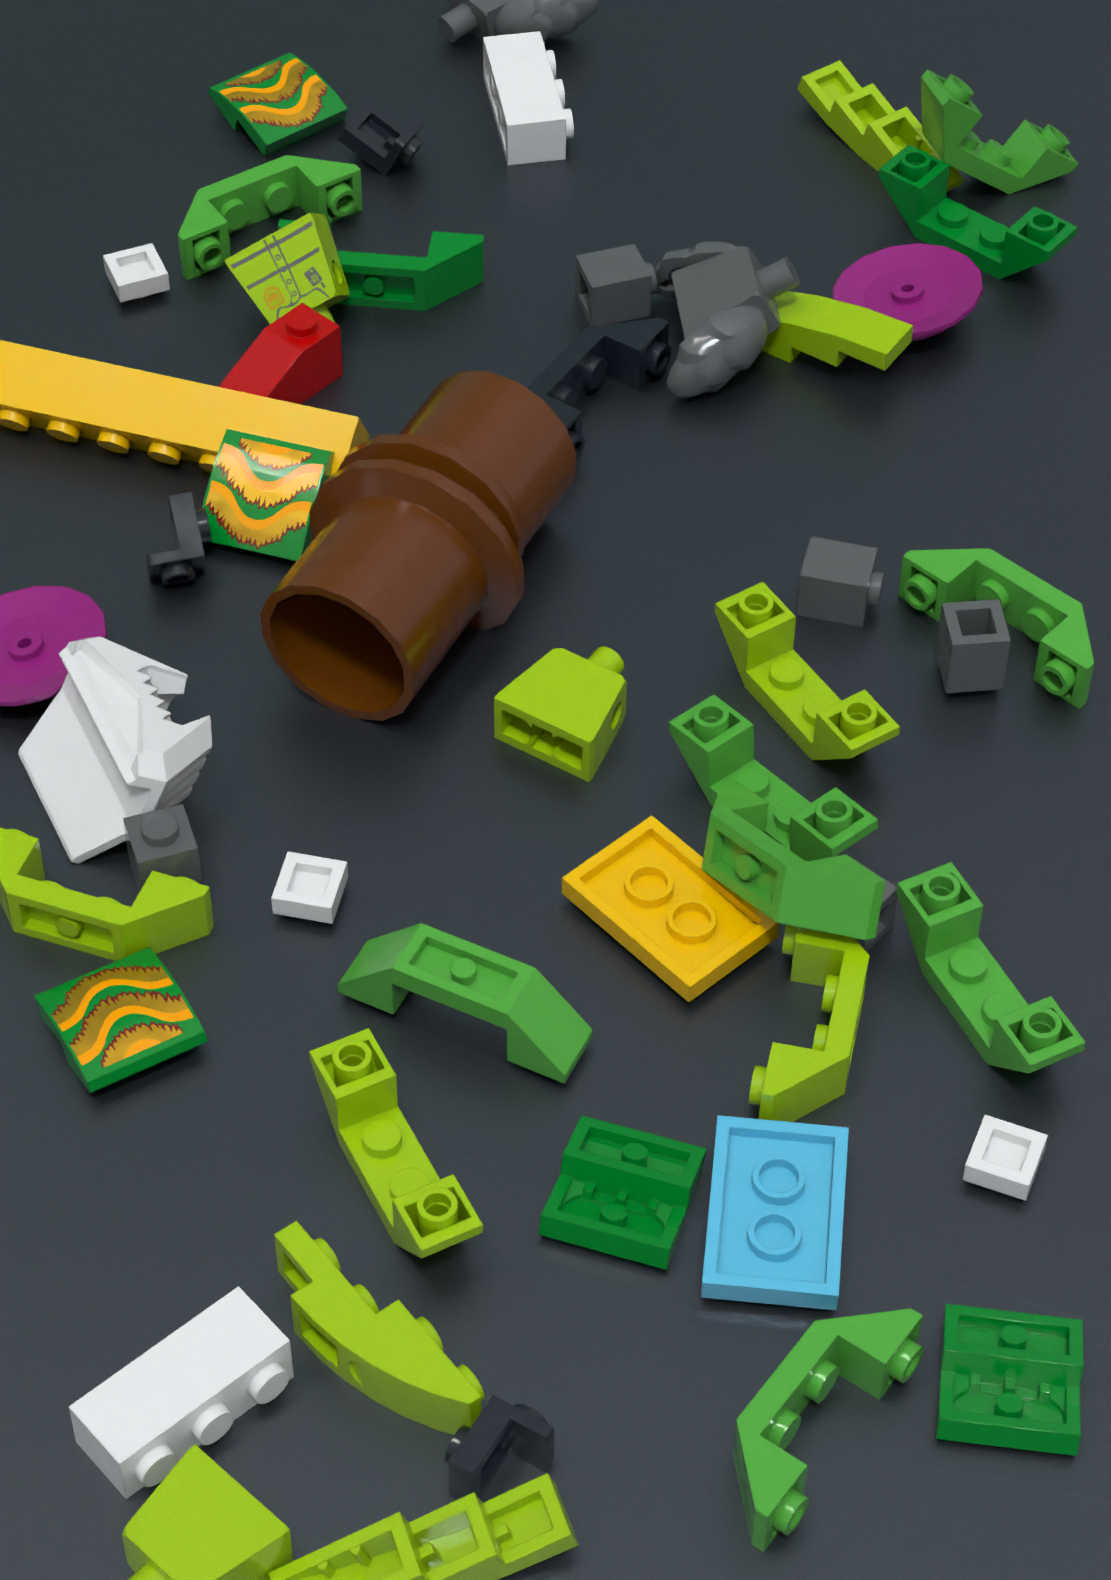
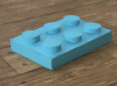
M717 1115L701 1289L702 1298L837 1311L849 1127Z

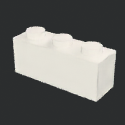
M540 31L483 37V77L507 165L566 159V139L574 137V123L571 109H564V85L562 79H556L554 51L545 49Z
M238 1286L71 1404L69 1411L76 1443L125 1499L144 1486L152 1487L164 1480L177 1462L194 1444L199 1447L201 1444L210 1445L226 1434L235 1419L257 1403L266 1404L272 1401L285 1389L289 1380L294 1377L290 1340Z

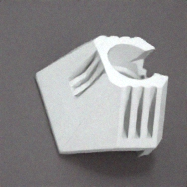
M89 637L68 642L67 647L59 652L68 674L62 688L18 752L70 861L76 864L126 841L123 818L175 806L188 797L193 789L192 784L196 782L200 774L199 770L206 761L205 756L212 748L210 715L180 725L171 721V712L167 711L173 698L184 694L188 675L103 637Z

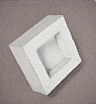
M153 243L103 255L105 273L120 302L144 298L170 290L168 272Z
M288 851L271 897L273 914L333 924L348 879L347 861Z
M984 1115L965 1164L963 1180L1026 1201L1044 1154L1048 1135Z

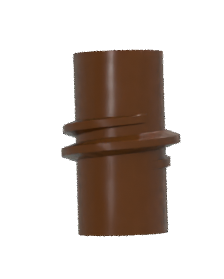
M460 371L438 384L399 434H380L349 451L337 472L330 475L323 483L309 511L312 543L271 592L260 612L262 637L275 663L299 689L325 707L352 718L383 721L405 711L467 626L488 630L506 622L525 593L524 569L521 556L524 554V548L564 496L576 477L575 448L566 426L548 404L517 381L488 371Z

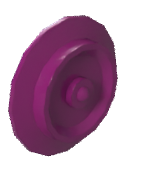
M921 243L890 246L862 256L843 270L833 287L834 300L865 307L913 325L911 341L926 339L942 333L948 327L955 325L975 309L983 294L981 270L968 256L946 246Z
M32 586L0 595V706L28 705L48 700L57 695L68 674L59 652L67 647L68 642L89 637L108 638L104 612L89 595L66 586Z

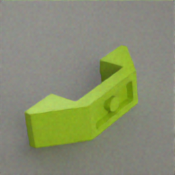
M764 582L715 603V614L744 687L811 760L851 759L899 735L900 726L865 689L841 700L793 649L796 616Z
M0 828V904L14 932L117 961L148 947L155 954L207 936L214 927L209 886L199 884L187 877H174L152 870L132 907L126 906L109 897L91 896L64 888L56 882L45 880L39 838L29 836L17 829Z
M786 924L782 954L793 956L790 981L825 987L821 1012L832 1013L829 1026L817 1024L812 1049L772 1042L767 1067L757 1065L754 1067L748 1103L760 1106L759 1119L793 1122L845 1094L865 994L870 955L855 938Z
M367 1028L309 1051L310 1061L339 1145L394 1244L422 1259L483 1233V1224L454 1174L442 1179L439 1178L399 1109L396 1074L370 1029Z

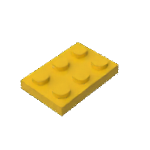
M652 815L562 877V894L687 1002H691L779 937L780 923L769 918L702 870L703 857Z

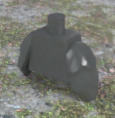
M450 0L452 9L438 18V24L442 33L450 42H455L470 32L483 41V37L540 31L545 43L548 39L574 33L580 24L596 13L599 1Z
M704 241L692 248L678 249L665 253L661 262L654 266L657 278L656 294L677 299L685 338L679 345L677 359L668 375L666 382L668 390L684 399L703 393H717L737 373L747 370L762 351L767 336L778 329L781 324L775 297L800 285L797 272L788 257L785 256L763 268L750 247H738L723 241Z

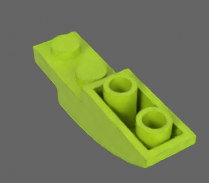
M297 1220L274 1234L278 1272L295 1291V1293L290 1295L294 1332L322 1362L360 1392L403 1417L455 1435L463 1425L472 1427L482 1412V1401L485 1399L484 1391L476 1376L467 1366L461 1364L456 1367L443 1352V1345L438 1333L426 1318L420 1316L415 1319L399 1299L379 1311L375 1300L363 1285L356 1284L352 1286L342 1275L339 1261L329 1244L320 1237L313 1240Z

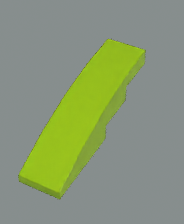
M840 60L801 78L797 90L824 122L858 156L878 172L879 168L907 145L923 150L929 155L942 160L922 134V125L907 106L895 111L873 83L862 88ZM952 166L949 169L947 191L962 185L964 181L963 176Z
M787 291L775 297L781 324L778 329L767 336L762 351L789 363L800 352H804L836 367L849 355L885 371L911 343L913 325L854 304L818 295Z
M546 1473L486 1502H482L473 1492L411 1522H408L399 1511L268 1572L270 1580H498L574 1548L579 1543L557 1485L551 1476Z

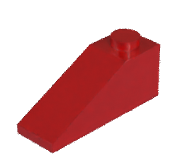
M301 303L263 329L218 387L302 404L343 375L340 326L306 304Z

